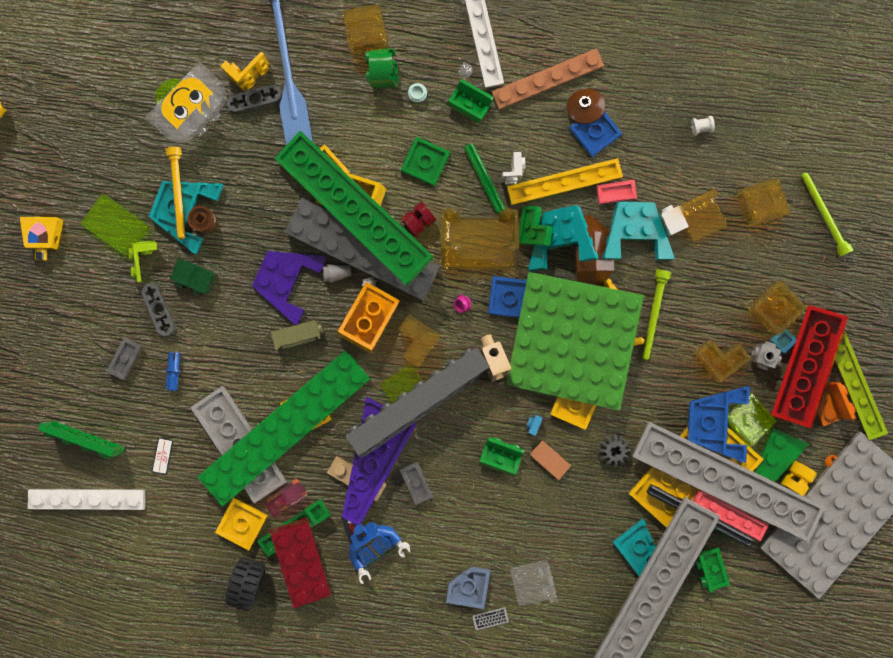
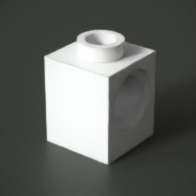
M671 205L661 210L662 214L659 216L667 237L689 227L679 206L673 208Z

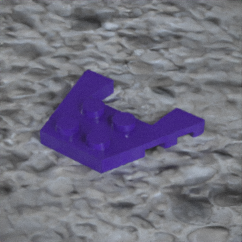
M267 251L252 286L293 324L298 325L305 310L287 303L302 266L321 273L328 258L317 255Z

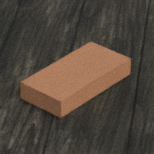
M543 440L530 453L536 461L558 480L571 467L568 462Z

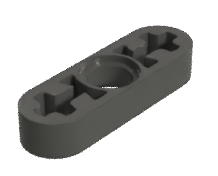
M276 85L264 86L231 95L227 100V106L236 114L280 102L282 92ZM271 90H274L275 93H278L275 95L274 99H272L271 96L265 97L267 101H264V98L261 94L262 92H264L265 96L270 95ZM254 94L260 97L257 104H251L249 101L250 97ZM243 97H245L246 103L248 104V106H246L244 103L238 104L239 108H235L234 106H232V104H234V100H237L238 102H244Z
M146 284L142 288V296L155 328L160 335L170 336L175 332L176 326L162 291L156 284ZM150 287L151 289H156V292L153 294L155 299L160 298V301L150 303V301H154L151 295H147ZM158 304L164 308L161 315L154 313V307ZM167 316L164 322L165 324H170L168 332L162 330V327H164L163 321H158L157 319Z

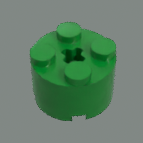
M394 48L370 50V52L365 53L366 63H369L366 79L367 82H370L371 88L397 87L396 83H398L399 76L398 63L393 60V56H396Z

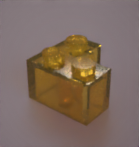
M410 314L398 329L413 340L403 357L419 368L441 336Z
M707 340L692 351L715 382H722L751 360V357L740 343L733 344L722 353L713 340Z

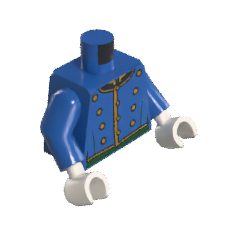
M370 522L366 526L360 524L354 528V534L350 537L352 544L349 546V558L355 570H358V578L362 584H364L361 579L363 575H367L369 580H371L369 572L364 570L363 566L367 568L394 550L396 545L401 557H405L402 551L403 548L410 552L409 544L406 542L402 543L400 536L390 526H378L374 522Z

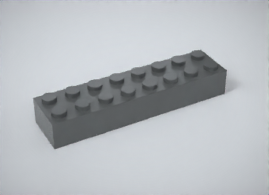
M301 198L285 230L287 235L423 302L440 270V265L430 261L415 279L406 286L328 210Z
M477 347L473 350L469 348L464 351L459 360L453 359L445 365L446 368L441 372L439 370L429 375L430 378L426 382H418L413 386V391L408 394L407 392L402 393L392 405L390 403L384 405L380 409L381 412L376 416L371 414L364 419L365 423L361 426L355 425L347 431L346 438L360 459L486 375L490 366Z

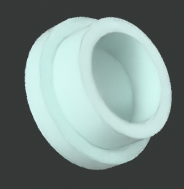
M415 83L410 86L408 96L413 102L419 103L425 100L427 90L424 85Z

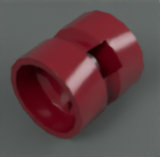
M422 201L413 207V212L408 211L400 217L415 237L424 231V226L429 227L437 221Z

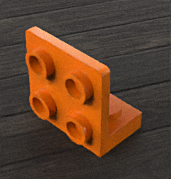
M827 382L817 411V417L821 426H826L840 419H856L854 415L856 413L852 403H849L846 396L848 395L847 389L840 382Z

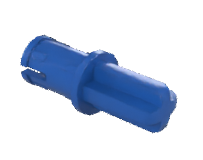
M168 352L167 369H165V372H167L166 390L176 391L178 388V376L181 373V370H179L181 353H175V360L173 361L174 353Z

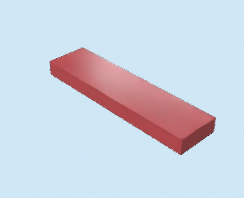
M698 489L693 499L694 502L720 515V521L760 542L769 526L766 522Z

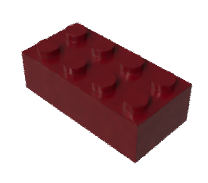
M307 518L270 529L269 532L293 609L331 596Z

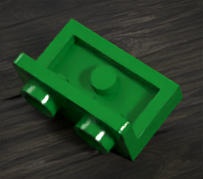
M460 79L457 88L447 102V106L480 124L490 108L493 96Z
M488 437L478 464L515 477L525 450L520 449L518 445L504 443L499 438Z
M719 547L701 551L695 561V566L698 571H701L702 578H700L702 588L706 589L709 593H714L715 589L730 585Z

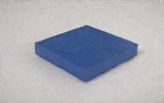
M605 111L593 123L580 124L575 122L569 127V130L591 158L622 135Z
M492 276L488 314L520 318L527 280Z

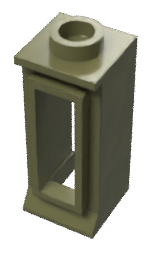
M317 320L272 331L271 335L275 351L317 340V337L322 339L324 329L322 323L318 324Z

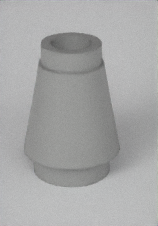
M327 264L326 267H323L324 281L332 283L351 277L350 265Z

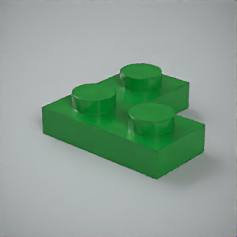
M523 206L517 238L518 244L550 246L553 227L539 225L541 207Z

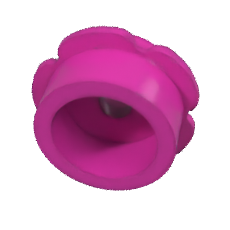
M458 295V298L454 300V307L459 313L469 312L471 301L468 297H464V295Z

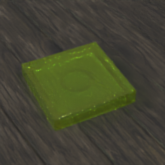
M411 363L381 382L380 385L393 404L397 401L399 395L404 392L410 393L413 391V386L423 381V379Z
M752 392L749 394V404H737L728 413V423L749 447L753 446L777 422Z

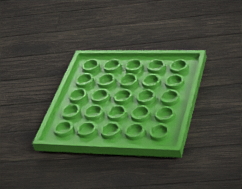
M528 272L510 363L511 372L508 374L506 385L620 411L644 295Z

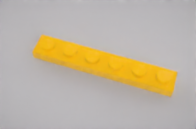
M617 158L507 186L511 206L620 179L623 175Z

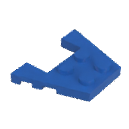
M745 386L689 401L687 440L746 463L747 445L727 444L729 403L749 404L750 387Z

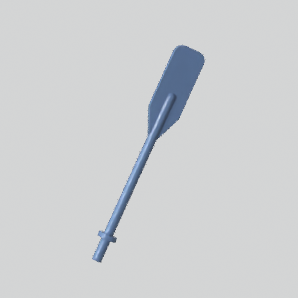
M268 0L272 1L285 77V85L279 106L286 145L299 131H302L313 142L307 104L292 79L279 0Z

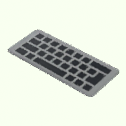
M505 607L472 616L476 630L509 622Z

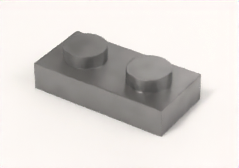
M124 337L106 372L126 380L143 346Z
M418 462L400 469L415 505L433 497Z

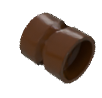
M194 207L188 214L187 221L189 226L202 234L212 233L218 225L217 216L206 207Z

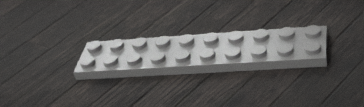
M649 421L632 454V457L807 542L810 541L825 509V506Z
M684 496L593 658L641 657L720 519V515Z

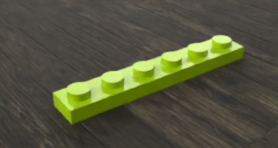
M844 332L835 361L868 439L872 440L886 435L888 432L847 334Z

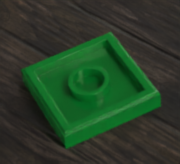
M416 136L400 172L435 187L451 152Z

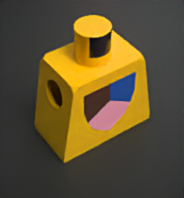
M20 217L24 247L35 250V260L47 261V250H57L59 247L63 219L58 217Z

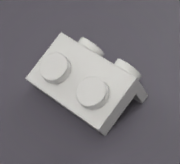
M513 152L511 159L512 172L502 173L501 182H505V185L517 184L522 178V173L525 169V157H521V152Z

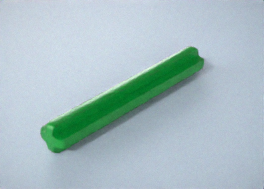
M474 144L466 145L464 150L497 214L503 212L505 206Z

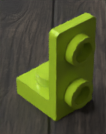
M154 240L131 243V248H128L129 259H133V267H130L131 277L135 278L137 283L141 282L138 252H141V255L152 254V250H157V243Z

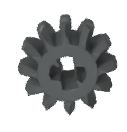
M612 434V440L605 436L607 443L600 441V445L604 446V449H598L599 453H604L600 456V459L605 460L607 458L605 464L610 465L612 462L613 467H617L618 461L621 465H624L623 457L627 460L630 459L629 456L625 455L626 452H631L630 448H625L630 444L629 441L623 442V436H620L617 440L616 434ZM616 446H618V454L614 453L613 455H611V453H613L612 451H610L611 448H616Z

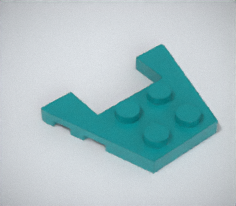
M162 181L149 217L192 253L197 254L203 238L185 232L184 239L178 238L173 182ZM180 182L185 229L188 224V214L194 208L198 196L202 195L218 201L224 187L223 184Z
M616 203L602 260L621 259L620 240L654 241L655 260H674V255L655 203Z
M573 205L543 212L540 225L553 227L550 246L534 245L529 271L535 272L547 269V250L573 244H579V261L598 260V254L594 250L592 238L589 237L588 227L580 206Z

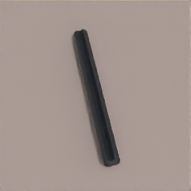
M650 484L647 488V494L675 509H678L682 502L681 499L653 484ZM718 520L714 527V530L746 547H749L753 539L750 536Z

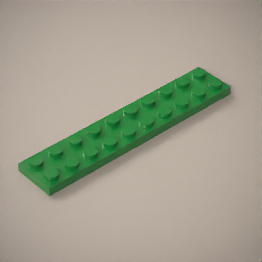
M299 131L274 158L406 286L434 258L430 252L302 131Z
M345 350L197 478L223 507L367 383L370 377Z

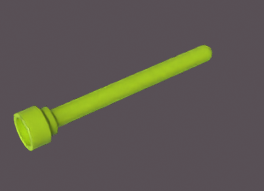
M803 173L801 178L837 244L836 252L838 256L841 257L853 251L851 244L843 240L809 174Z
M656 269L655 272L657 286L642 359L645 361L650 358L664 286L671 276V272Z

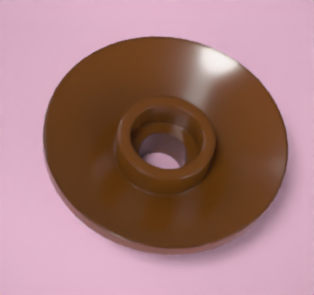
M593 89L578 90L571 95L567 102L568 115L573 121L580 124H590L597 121L605 110L603 96Z

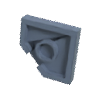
M471 566L451 580L448 585L446 603L484 609L490 569Z

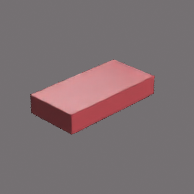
M634 180L596 185L598 205L637 199Z

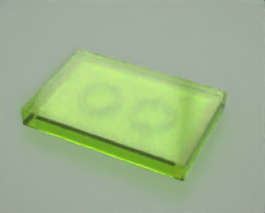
M104 193L101 194L80 223L126 257H129L128 248H131V243L140 242L151 227Z

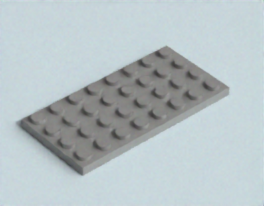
M862 432L856 433L837 455V459L832 461L833 464L824 470L804 495V497L825 506L810 541L807 542L783 529L775 527L759 546L761 550L818 599L821 598L893 514V459Z

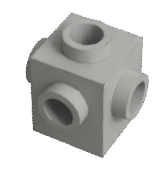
M765 341L764 344H757L752 350L751 362L757 364V368L768 371V368H775L779 365L782 358L780 355L781 350L777 349L776 345Z

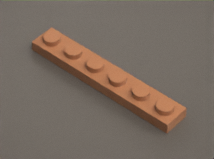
M596 48L492 91V96L498 110H501L604 67V64Z

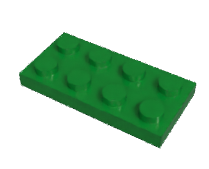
M57 421L41 422L38 428L39 431L44 432L43 435L46 437L55 438L56 436L61 438L65 444L73 445L75 443L80 445V449L91 452L94 450L99 452L98 455L103 458L110 459V457H116L123 454L125 446Z

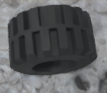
M244 557L238 560L227 587L226 605L248 612L253 608L265 575L264 563Z

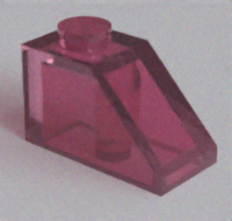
M295 479L263 503L275 518L308 495L299 480Z

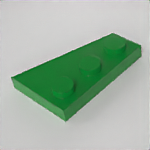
M772 428L760 454L764 460L753 472L775 482L809 444Z

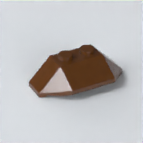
M585 215L587 231L594 243L593 247L598 254V260L579 261V244H573L575 281L600 286L614 271V260H602L610 230L591 215Z

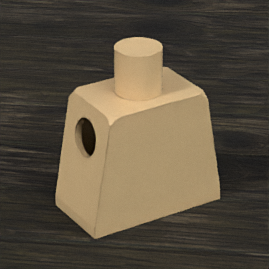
M491 334L482 337L483 348L481 349V354L490 366L488 374L491 382L507 377L511 372V366L501 343H494ZM494 353L496 354V357L490 356V354Z

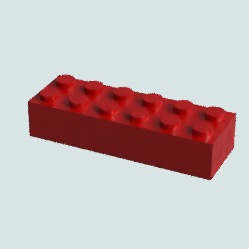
M808 305L771 413L773 417L812 429L849 320L848 316Z

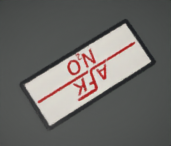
M158 438L152 467L153 473L167 474L173 440Z

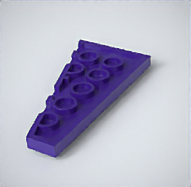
M366 396L361 425L365 423L364 419L371 414L375 416L379 414L383 405ZM413 423L362 459H360L355 451L342 514L343 518L355 525L362 523L416 427V423Z

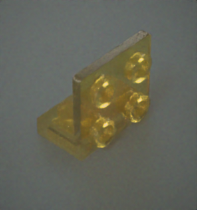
M716 188L679 206L689 226L686 230L693 242L727 226L715 200V197L719 195Z

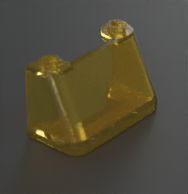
M453 208L441 209V265L444 268L512 269L517 266L519 257L517 209H504L499 213L498 218H460V213Z

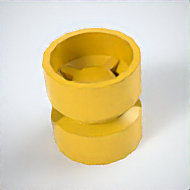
M794 461L789 469L791 474L785 476L781 485L804 496L809 489L808 483L813 482L817 473L807 466Z

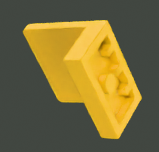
M260 52L242 72L234 63L230 65L227 61L221 65V68L239 88L245 91L254 86L255 80L259 75L262 76L268 71L270 64L266 56Z

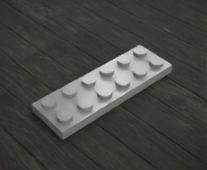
M224 386L190 407L221 455L226 453L252 430L250 424ZM274 462L244 489L253 503H256L286 483L287 480Z

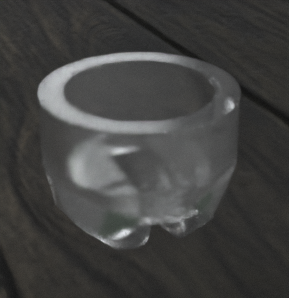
M463 61L457 76L462 78L470 77L473 73L472 66Z

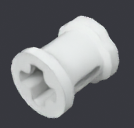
M708 116L705 119L699 120L693 118L691 120L693 135L696 136L698 133L703 132L714 133L713 117Z

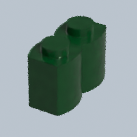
M178 258L170 279L174 281L173 285L183 289L187 286L192 288V293L202 296L203 293H209L217 273Z

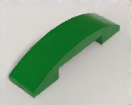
M319 499L280 526L307 518L310 528L329 517L331 513L322 499ZM270 532L257 541L267 557L276 552Z

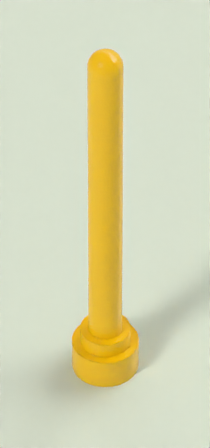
M181 147L166 148V157L171 161L177 236L182 240L185 238V226L178 162L182 152Z

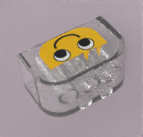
M199 61L145 118L170 141L176 143L189 142L197 135L201 137L208 130L205 126L210 121L214 124L220 118L221 114L219 112L223 109L227 98L226 89L222 82Z

